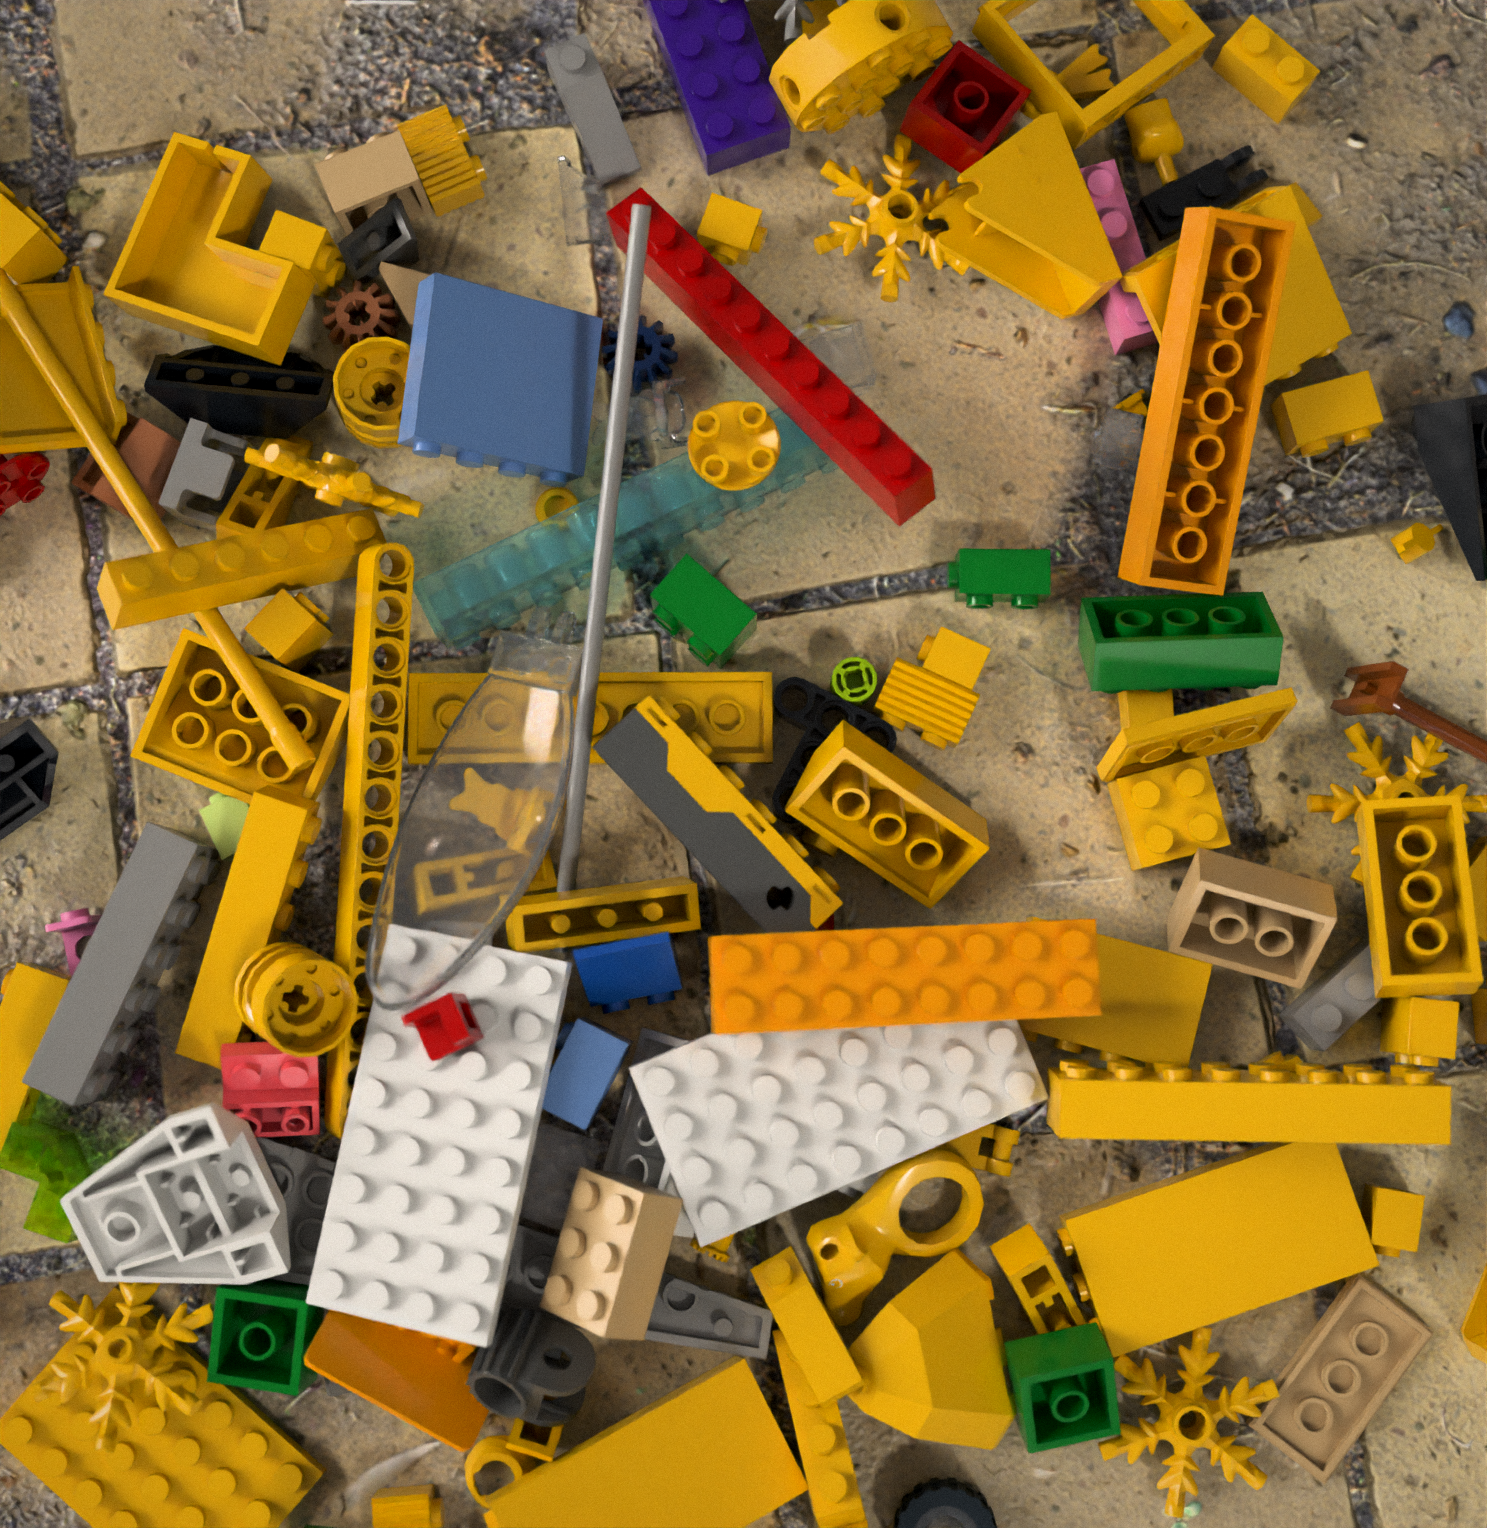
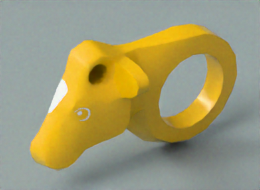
M929 1149L894 1164L850 1208L839 1215L819 1221L811 1226L806 1236V1241L812 1252L815 1269L822 1287L823 1303L834 1323L839 1326H847L855 1323L862 1316L865 1300L868 1294L882 1280L890 1265L892 1255L933 1257L948 1253L967 1241L979 1224L984 1206L978 1177L969 1162L951 1151ZM935 1177L950 1178L961 1185L962 1199L959 1209L951 1221L943 1227L927 1233H916L900 1226L899 1211L902 1200L920 1182Z

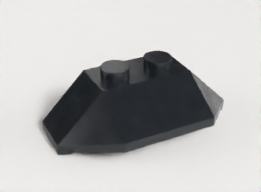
M210 345L184 350L173 356L168 353L156 355L145 380L144 388L146 393L186 423H189L190 418L208 423L214 430L226 434L287 439L327 409L334 387V372L330 369H324L318 362L302 353L286 352L281 366L220 345Z
M29 716L0 724V841L50 805L59 753L58 749Z

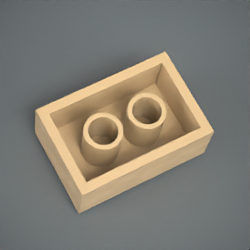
M1198 847L1167 916L1168 952L1302 989L1338 919L1333 885Z
M580 1167L540 1307L603 1338L644 1341L684 1199L620 1173Z

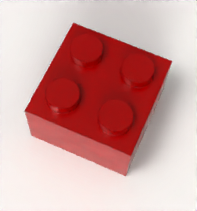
M958 40L909 104L899 131L961 174L998 147L1018 120L1032 90Z

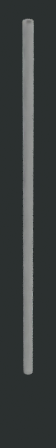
M633 204L631 212L556 892L575 890L651 214L650 206ZM569 947L556 948L550 950L554 952L565 953L568 952Z

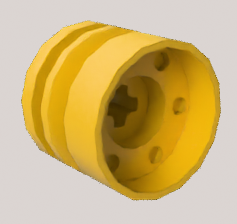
M390 337L366 338L350 346L339 359L333 375L335 400L339 416L347 431L361 443L378 449L403 446L397 443L410 346L405 342ZM380 393L384 397L391 395L392 404L387 406L383 401L377 404L376 395Z
M275 942L256 951L243 964L235 981L234 1002L241 1020L253 1032L266 1039L275 1048L294 1057H316L333 1049L348 1035L356 1018L358 996L353 980L339 965L296 942Z

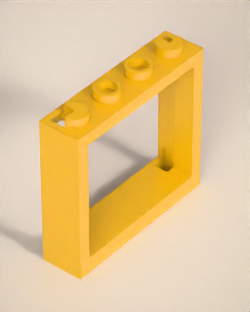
M988 0L977 9L980 14L971 31L1011 77L1032 90L1029 99L1042 114L1057 111L1073 150L1080 147L1127 111L1197 62L1215 36L1184 0H1132L1171 46L1082 109L1007 23L1039 0Z

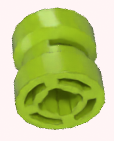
M848 657L840 661L835 667L830 681V691L832 694L857 707L862 706L869 701L877 685V673L873 665L867 660L860 657Z

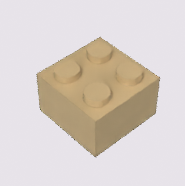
M400 130L393 133L381 132L375 134L366 141V144L351 150H335L329 153L323 161L315 164L334 213L347 236L394 198L401 199L410 221L433 212Z

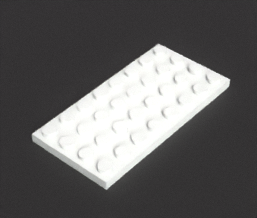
M1017 1020L715 1035L711 1032L628 1067L681 1199H684L683 1205L700 1247L1049 1098Z
M389 926L306 1304L482 1347L492 1345L573 963ZM450 992L466 994L484 1038L438 1061H431L416 1027H405L401 1016Z

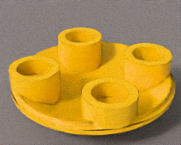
M725 401L715 404L695 416L688 436V455L696 473L708 484L729 491L749 489L764 481L774 470L781 451L778 428L773 419L766 413L765 408L757 402Z

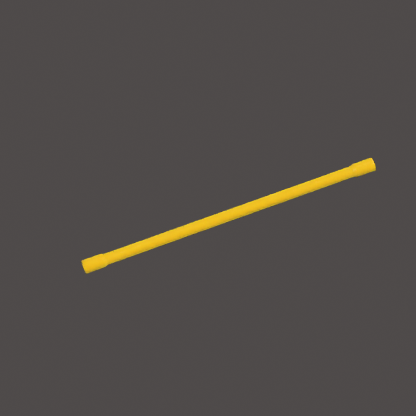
M0 269L1 317L6 319L152 550L158 552L178 548V545L27 311L26 304L7 273ZM218 608L194 612L193 614L266 727L272 743L291 773H298L316 761L313 752L297 727L285 715Z

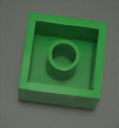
M687 553L650 594L653 606L652 613L655 616L654 621L673 638L680 633L687 639V644L690 646L688 651L706 667H709L713 662L722 669L757 628V613Z
M266 1278L249 1284H221L218 1286L207 1382L299 1396L317 1380V1372L305 1365L304 1356L324 1319L325 1308L306 1304L309 1285Z
M1096 1322L1004 1342L1011 1394H1014L1017 1408L1015 1421L1028 1454L1121 1434L1114 1361Z

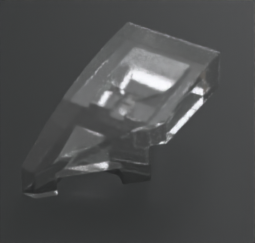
M557 156L567 246L610 242V225L606 215L608 211L606 193L601 191L600 180L592 174L586 176L571 165V160L567 157Z

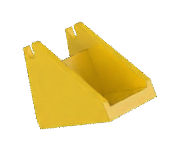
M1057 111L1040 115L958 176L957 182L970 183L931 210L927 216L929 220L944 219L949 225V230L939 233L934 240L938 248L1061 320L1084 314L1123 277Z

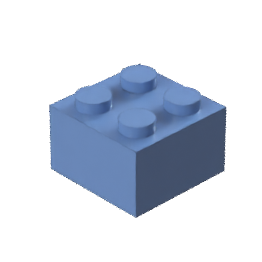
M587 1017L577 1018L575 1023L571 1021L570 1023L566 1022L556 1040L555 1048L561 1052L555 1064H551L542 1109L586 1130L592 1125L634 1041Z

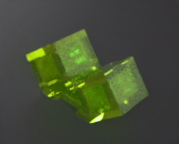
M33 1118L12 1121L0 1153V1169L40 1182L23 1228L66 1244L78 1240L60 1203L61 1198L93 1174L75 1133Z

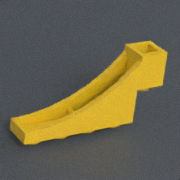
M781 1329L772 1331L818 1527L869 1528L838 1401L825 1408L822 1407Z

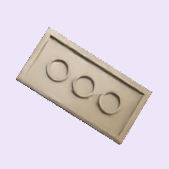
M1354 1274L1346 1282L1275 1380L1280 1397L1259 1403L1256 1407L1262 1412L1261 1417L1249 1416L1245 1423L1319 1481L1326 1484L1432 1337L1434 1331L1361 1275Z

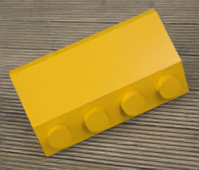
M842 720L814 751L785 806V812L929 909L990 848L987 820L845 720Z

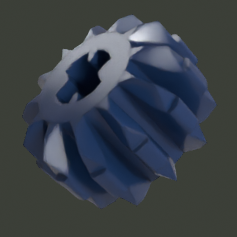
M642 314L639 316L636 349L644 348L646 353H644V360H634L632 381L634 392L637 394L642 391V382L648 381L651 389H659L657 375L664 379H670L673 376V372L668 364L678 362V352L670 349L675 344L674 335H662L664 325L660 320L648 328L646 316ZM609 329L607 337L612 344L602 347V356L609 360L604 366L607 375H614L618 331Z

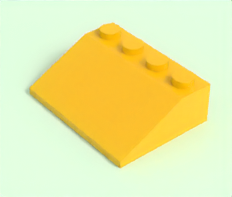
M183 628L130 757L247 804L251 803L254 791L267 785L316 801L347 744L350 694L246 653L289 721L297 727L316 757V761L309 767L292 774L272 743L266 727L210 639Z

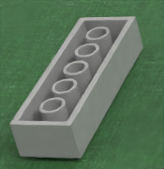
M151 822L146 823L21 1081L22 1083L71 1106L102 1101L104 1096L109 1097L120 1078V1072L117 1071L119 1063L124 1054L128 1055L131 1053L140 1037L141 1030L137 1026L144 1011L150 1012L159 998L161 988L157 984L164 970H170L179 956L181 945L177 944L184 928H190L200 912L201 903L197 902L205 885L210 886L220 870L221 862L217 860L219 853L216 848L173 828Z

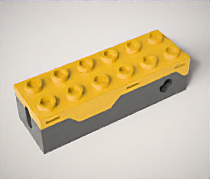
M650 695L646 696L592 746L593 750L767 934L835 930L834 912L843 904L835 894L841 889L839 884L823 868L820 869L815 865L811 869L803 860L809 855L808 851L791 834L788 835L784 832L780 835L771 826L777 821V818L760 800L756 801L753 798L749 802L739 792L745 784L727 765H721L717 768L707 756L713 750L695 731H690L686 735L675 723L681 716L662 696L655 701ZM773 886L779 889L784 888V896L778 903L772 900L767 901L766 898L768 891Z

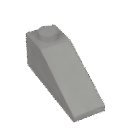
M585 33L544 50L548 73L601 188L642 171L605 76Z

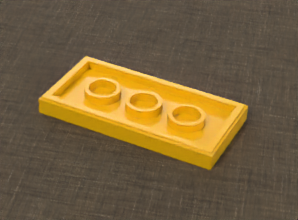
M1292 687L1121 729L1096 769L1101 781L1106 783L1121 777L1204 755L1208 757L1266 742L1295 707L1298 700Z

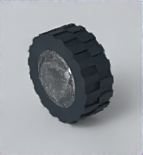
M947 1477V1479L930 1478L929 1482L924 1484L920 1482L915 1485L914 1490L909 1494L906 1493L901 1499L902 1504L896 1510L894 1516L895 1523L893 1525V1528H940L942 1526H950L952 1528H997L992 1508L988 1506L983 1494L976 1492L973 1489V1485L967 1482H958L956 1478Z

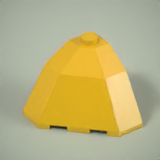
M958 1248L947 1253L889 1301L853 1342L848 1351L865 1385L849 1393L848 1396L864 1413L913 1438L988 1450L996 1448L1016 1417L1017 1408L1014 1394H1008L1003 1367L1008 1365L1001 1328L994 1326L990 1300L994 1299L991 1279Z

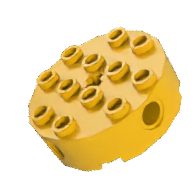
M850 0L827 15L831 22L829 26L816 35L803 33L789 45L772 66L768 80L797 129L802 133L825 129L826 133L830 135L845 127L850 122L849 118L858 113L863 118L874 115L885 106L886 103L883 99L905 86L909 81L913 80V82H916L931 74L936 69L934 60L952 48L953 44L950 39L953 31L935 0Z

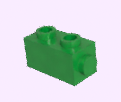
M959 548L955 556V562H948L947 588L955 589V602H966V607L970 609L992 608L993 602H1011V608L1036 609L1039 607V603H1044L1051 595V550Z

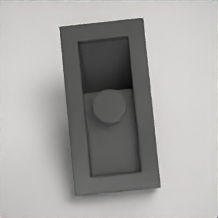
M399 198L391 200L338 243L353 284L355 279L361 281L362 284H367L379 275L378 269L381 261L389 264L394 262L416 264L419 262L417 237L403 203Z

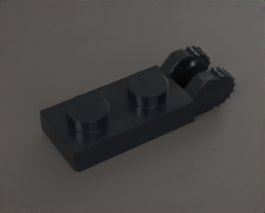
M1251 145L1230 153L1221 161L1218 158L1141 198L1139 205L1159 241L1181 231L1185 208L1214 207L1224 209L1236 203L1240 196L1259 187L1268 179V175L1263 168L1251 172L1235 184L1230 179L1228 172L1245 165L1255 156Z

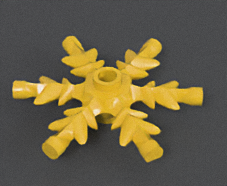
M905 135L895 136L894 158L887 154L882 156L883 162L891 174H882L884 181L891 187L890 191L885 195L874 193L872 178L865 185L856 166H851L850 174H848L836 162L829 159L820 172L825 178L839 185V187L832 190L834 195L855 198L850 206L866 204L870 210V216L864 221L856 216L849 215L852 224L830 221L829 226L835 232L815 237L813 240L814 247L817 253L822 255L843 245V255L848 256L854 250L859 240L865 249L870 235H879L880 239L885 241L886 247L874 255L884 258L873 269L872 276L883 275L880 299L885 302H896L898 300L899 278L907 282L911 280L910 274L902 260L911 261L909 255L902 249L906 241L914 240L919 243L921 257L928 250L931 260L938 270L942 269L944 261L961 276H964L970 268L969 265L935 245L934 240L943 229L927 231L923 226V219L931 210L970 182L963 183L950 190L949 181L944 180L940 183L933 196L927 187L923 200H916L912 194L907 192V189L917 183V179L909 177L918 169L921 161L919 159L909 161L912 139Z
M270 444L264 451L248 447L245 452V463L300 481L304 489L316 490L314 498L321 502L341 507L343 500L354 501L390 517L395 516L398 512L420 518L422 515L423 503L411 500L408 495L395 492L387 487L377 486L371 482V478L367 473L358 472L360 464L345 457L324 452L322 461L319 462L309 460L307 457L298 455L277 444Z
M1360 721L1343 730L1357 749L1355 752H1348L1347 757L1351 761L1368 768L1362 771L1360 775L1375 778L1376 790L1372 794L1365 795L1356 785H1353L1352 794L1343 787L1332 783L1330 789L1333 795L1309 794L1307 797L1308 812H1334L1331 819L1333 824L1343 821L1353 813L1356 823V817L1363 800L1397 799L1399 795L1402 798L1461 795L1465 824L1470 822L1466 812L1487 813V795L1465 796L1468 790L1467 784L1457 786L1446 795L1445 785L1441 786L1434 796L1427 794L1422 789L1423 778L1437 775L1436 772L1429 768L1440 764L1449 756L1446 752L1438 751L1443 740L1427 733L1422 743L1418 736H1412L1413 759L1403 755L1408 771L1402 776H1395L1389 771L1392 755L1383 759L1382 737L1377 735L1371 743ZM1359 845L1351 850L1352 855L1360 856ZM1360 860L1353 870L1350 879L1364 886Z
M119 1282V1288L126 1303L115 1302L117 1308L124 1315L122 1321L116 1326L105 1325L104 1308H102L97 1316L95 1315L93 1302L88 1294L83 1296L82 1302L79 1305L65 1291H57L50 1299L49 1305L69 1319L62 1323L59 1329L65 1332H83L77 1339V1342L94 1339L97 1351L89 1360L78 1354H73L76 1364L53 1362L51 1369L57 1375L32 1384L30 1388L33 1398L38 1403L62 1391L61 1402L65 1403L73 1396L81 1383H83L86 1392L91 1385L94 1375L105 1376L108 1379L109 1388L95 1398V1400L105 1402L89 1421L91 1426L102 1423L95 1450L104 1452H115L118 1425L126 1429L131 1427V1419L124 1403H134V1399L126 1391L128 1384L133 1379L140 1378L145 1380L146 1397L155 1389L158 1406L162 1412L167 1411L169 1402L172 1401L189 1417L194 1415L200 1408L202 1400L182 1386L191 1380V1375L186 1373H167L173 1363L156 1366L153 1361V1353L160 1345L176 1350L173 1340L188 1343L197 1342L199 1337L192 1330L213 1322L214 1307L212 1303H208L187 1314L188 1305L184 1302L176 1309L168 1323L163 1313L156 1329L147 1330L142 1327L140 1317L154 1307L144 1304L156 1292L160 1283ZM127 1344L125 1355L118 1358L120 1350Z
M1209 1326L1193 1330L1191 1350L1183 1345L1178 1347L1179 1355L1187 1370L1176 1369L1178 1375L1186 1383L1184 1388L1178 1393L1166 1391L1165 1374L1157 1381L1150 1359L1144 1358L1140 1368L1126 1354L1113 1358L1114 1370L1130 1381L1121 1387V1391L1127 1394L1144 1395L1145 1397L1140 1402V1405L1156 1403L1160 1410V1417L1154 1424L1141 1417H1137L1140 1427L1120 1423L1121 1436L1097 1443L1104 1461L1128 1452L1127 1461L1129 1464H1133L1140 1457L1146 1446H1148L1150 1454L1153 1455L1159 1440L1169 1441L1174 1447L1175 1454L1165 1459L1161 1464L1172 1467L1160 1478L1157 1488L1164 1489L1169 1487L1164 1513L1177 1518H1183L1186 1491L1194 1496H1197L1199 1493L1198 1486L1190 1471H1200V1467L1191 1458L1197 1448L1205 1447L1210 1449L1212 1467L1220 1459L1225 1478L1229 1483H1233L1237 1472L1255 1490H1259L1268 1478L1266 1473L1247 1459L1255 1455L1256 1450L1248 1446L1231 1445L1238 1436L1221 1437L1217 1431V1423L1224 1416L1235 1423H1239L1236 1413L1250 1417H1261L1262 1412L1255 1405L1280 1397L1276 1384L1271 1379L1249 1388V1377L1245 1376L1237 1383L1230 1395L1227 1387L1224 1385L1218 1400L1207 1399L1203 1394L1202 1386L1212 1381L1215 1376L1205 1373L1220 1357L1217 1351L1208 1353L1212 1328ZM1188 1411L1193 1412L1191 1423L1187 1425L1179 1424L1180 1418L1184 1413Z

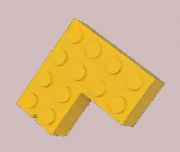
M174 132L103 295L128 315L281 366L315 284L294 262L244 247L273 181L251 155L219 145L213 148L209 142Z

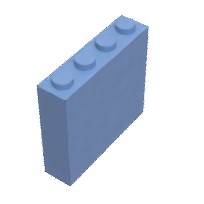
M437 272L428 276L418 284L397 444L413 447L412 453L421 457L439 458L440 454L456 457V464L465 467L481 468L483 464L498 467V473L508 477L521 478L525 477V474L540 477L541 484L552 487H565L567 482L583 477L603 318Z

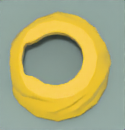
M506 1435L487 1436L478 1442L467 1456L464 1466L467 1487L472 1497L482 1508L491 1510L485 1499L488 1495H482L475 1482V1474L486 1463L490 1461L504 1462L511 1468L514 1474V1481L536 1469V1462L533 1456L506 1448L509 1438Z

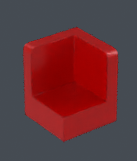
M450 992L401 1016L405 1027H416L431 1061H438L484 1038L466 994Z

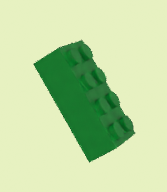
M1263 591L1224 593L1223 596L1202 593L1081 598L1078 647L1092 692L1101 691L1108 694L1120 693L1123 690L1164 692L1169 689L1182 688L1208 691L1215 687L1256 689L1260 686L1278 685L1284 636Z

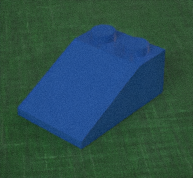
M669 932L573 950L574 960L590 1007L601 1005L603 1014L630 1009L629 999L647 996L648 1005L675 1000L674 991L683 989L674 936Z

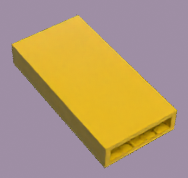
M1272 1142L1059 1215L1063 1228L1056 1230L1065 1257L1072 1255L1078 1273L1071 1275L1077 1295L1081 1302L1088 1300L1094 1318L1087 1320V1324L1097 1323L1113 1358L1380 1266L1336 1143Z
M735 1355L555 1457L552 1462L541 1465L488 1495L485 1499L491 1510L482 1515L488 1528H745L809 1490L745 1358Z

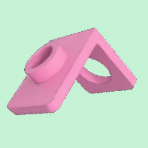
M88 908L61 913V922L45 925L46 932H62L71 975L74 974L80 961L77 954L79 941L86 936L93 935L102 916L90 915Z

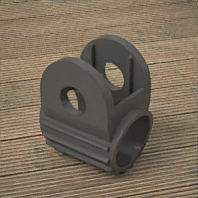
M510 1307V1309L505 1311L500 1309L492 1345L489 1347L480 1346L468 1374L466 1385L470 1386L469 1393L475 1396L476 1401L497 1415L507 1418H519L543 1427L560 1426L576 1417L582 1408L586 1394L585 1386L590 1381L595 1368V1352L590 1341L580 1331L551 1320L541 1312L527 1308ZM562 1351L567 1354L570 1362L561 1358ZM545 1394L548 1396H554L558 1398L555 1400L548 1401L544 1400L543 1396Z

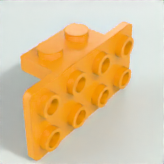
M329 1309L304 1356V1363L308 1368L460 1452H466L473 1447L489 1412L480 1402L476 1401L473 1394L469 1393L470 1386L466 1385L468 1374L477 1356V1353L473 1351L477 1347L474 1344Z

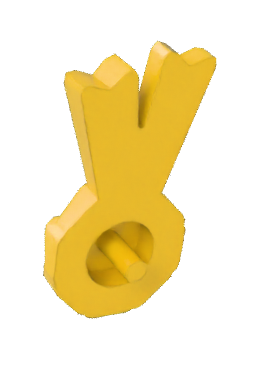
M1096 44L1087 49L1059 74L1048 69L1073 99L1102 96L1114 87V83L1109 80L1111 69L1096 72L1104 67L1108 60L1106 56L1099 54ZM1028 98L1022 113L1028 118L1035 120L1043 114Z

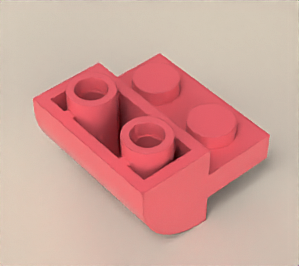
M269 1042L222 1043L223 1108L247 1121L255 1138L320 1135L319 1056L294 1057L278 1050Z

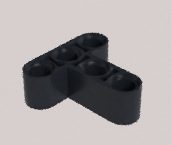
M790 677L781 681L776 687L774 694V710L782 720L801 729L805 733L774 790L772 808L775 815L783 822L790 824L800 822L782 809L779 799L787 790H794L805 770L801 764V756L808 750H816L831 734V731H828L822 724V716L830 710L840 711L846 717L847 723L863 734L869 731L882 733L887 740L886 750L890 753L894 751L897 743L896 732L893 727L881 718L805 679ZM788 690H799L805 695L807 704L803 709L790 711L783 706L781 697Z

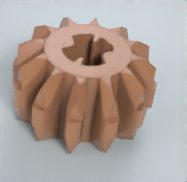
M355 279L353 292L347 293L344 287L338 286L337 293L341 299L339 301L326 300L325 306L332 314L323 317V325L326 329L331 330L328 335L333 345L342 344L343 353L350 346L369 337L397 339L398 333L392 325L399 323L401 318L398 311L392 309L395 301L390 294L381 295L382 290L380 286L374 282L365 291L361 281ZM363 314H368L370 319L365 324L360 320V325H355L354 320L358 316L364 319Z

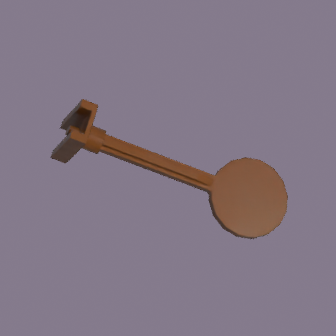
M1394 661L1347 668L1344 676L1355 681L1349 698L1333 700L1330 709L1344 716L1380 712L1389 716L1394 714L1487 764L1486 740L1404 697V693L1400 688L1409 669Z

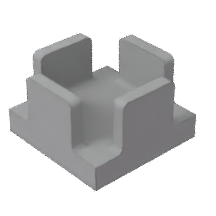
M190 418L158 504L182 524L197 529L202 527L216 532V522L219 518L207 514L206 511L213 510L222 514L245 474L233 470L235 459L228 455V452L244 457L248 447L255 448L246 440L214 430L208 423Z

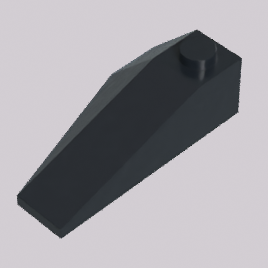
M1487 394L1413 406L1414 416L1411 421V431L1414 439L1417 441L1418 452L1476 581L1487 580Z

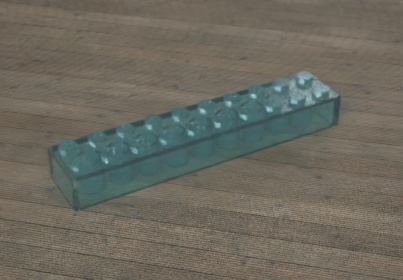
M780 408L767 414L775 422L780 434V456L771 474L754 487L745 490L729 491L708 484L694 470L688 452L621 483L611 570L616 567L620 571L628 570L640 564L644 560L642 555L658 547L661 552L670 550L685 540L683 535L697 528L701 532L714 529L725 521V515L739 508L742 513L751 511L762 505L766 501L764 496L779 489L783 494L791 492L806 482L804 477L818 470H821L822 474H827L840 467ZM600 494L414 582L413 590L434 634L447 648L455 645L456 649L468 647L481 639L479 633L495 625L500 630L517 623L522 619L520 613L535 606H537L538 610L549 608L563 599L562 593L576 586L580 591L590 588Z

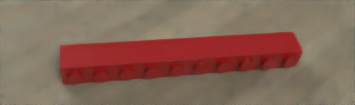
M642 187L606 212L616 246L627 256L632 205L639 204L651 207L644 274L899 527L936 499L932 468Z

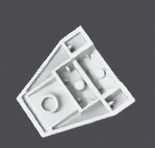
M214 1102L170 1115L65 1194L60 1200L99 1282L249 1284L286 1273L291 1267L286 1202L249 1123Z

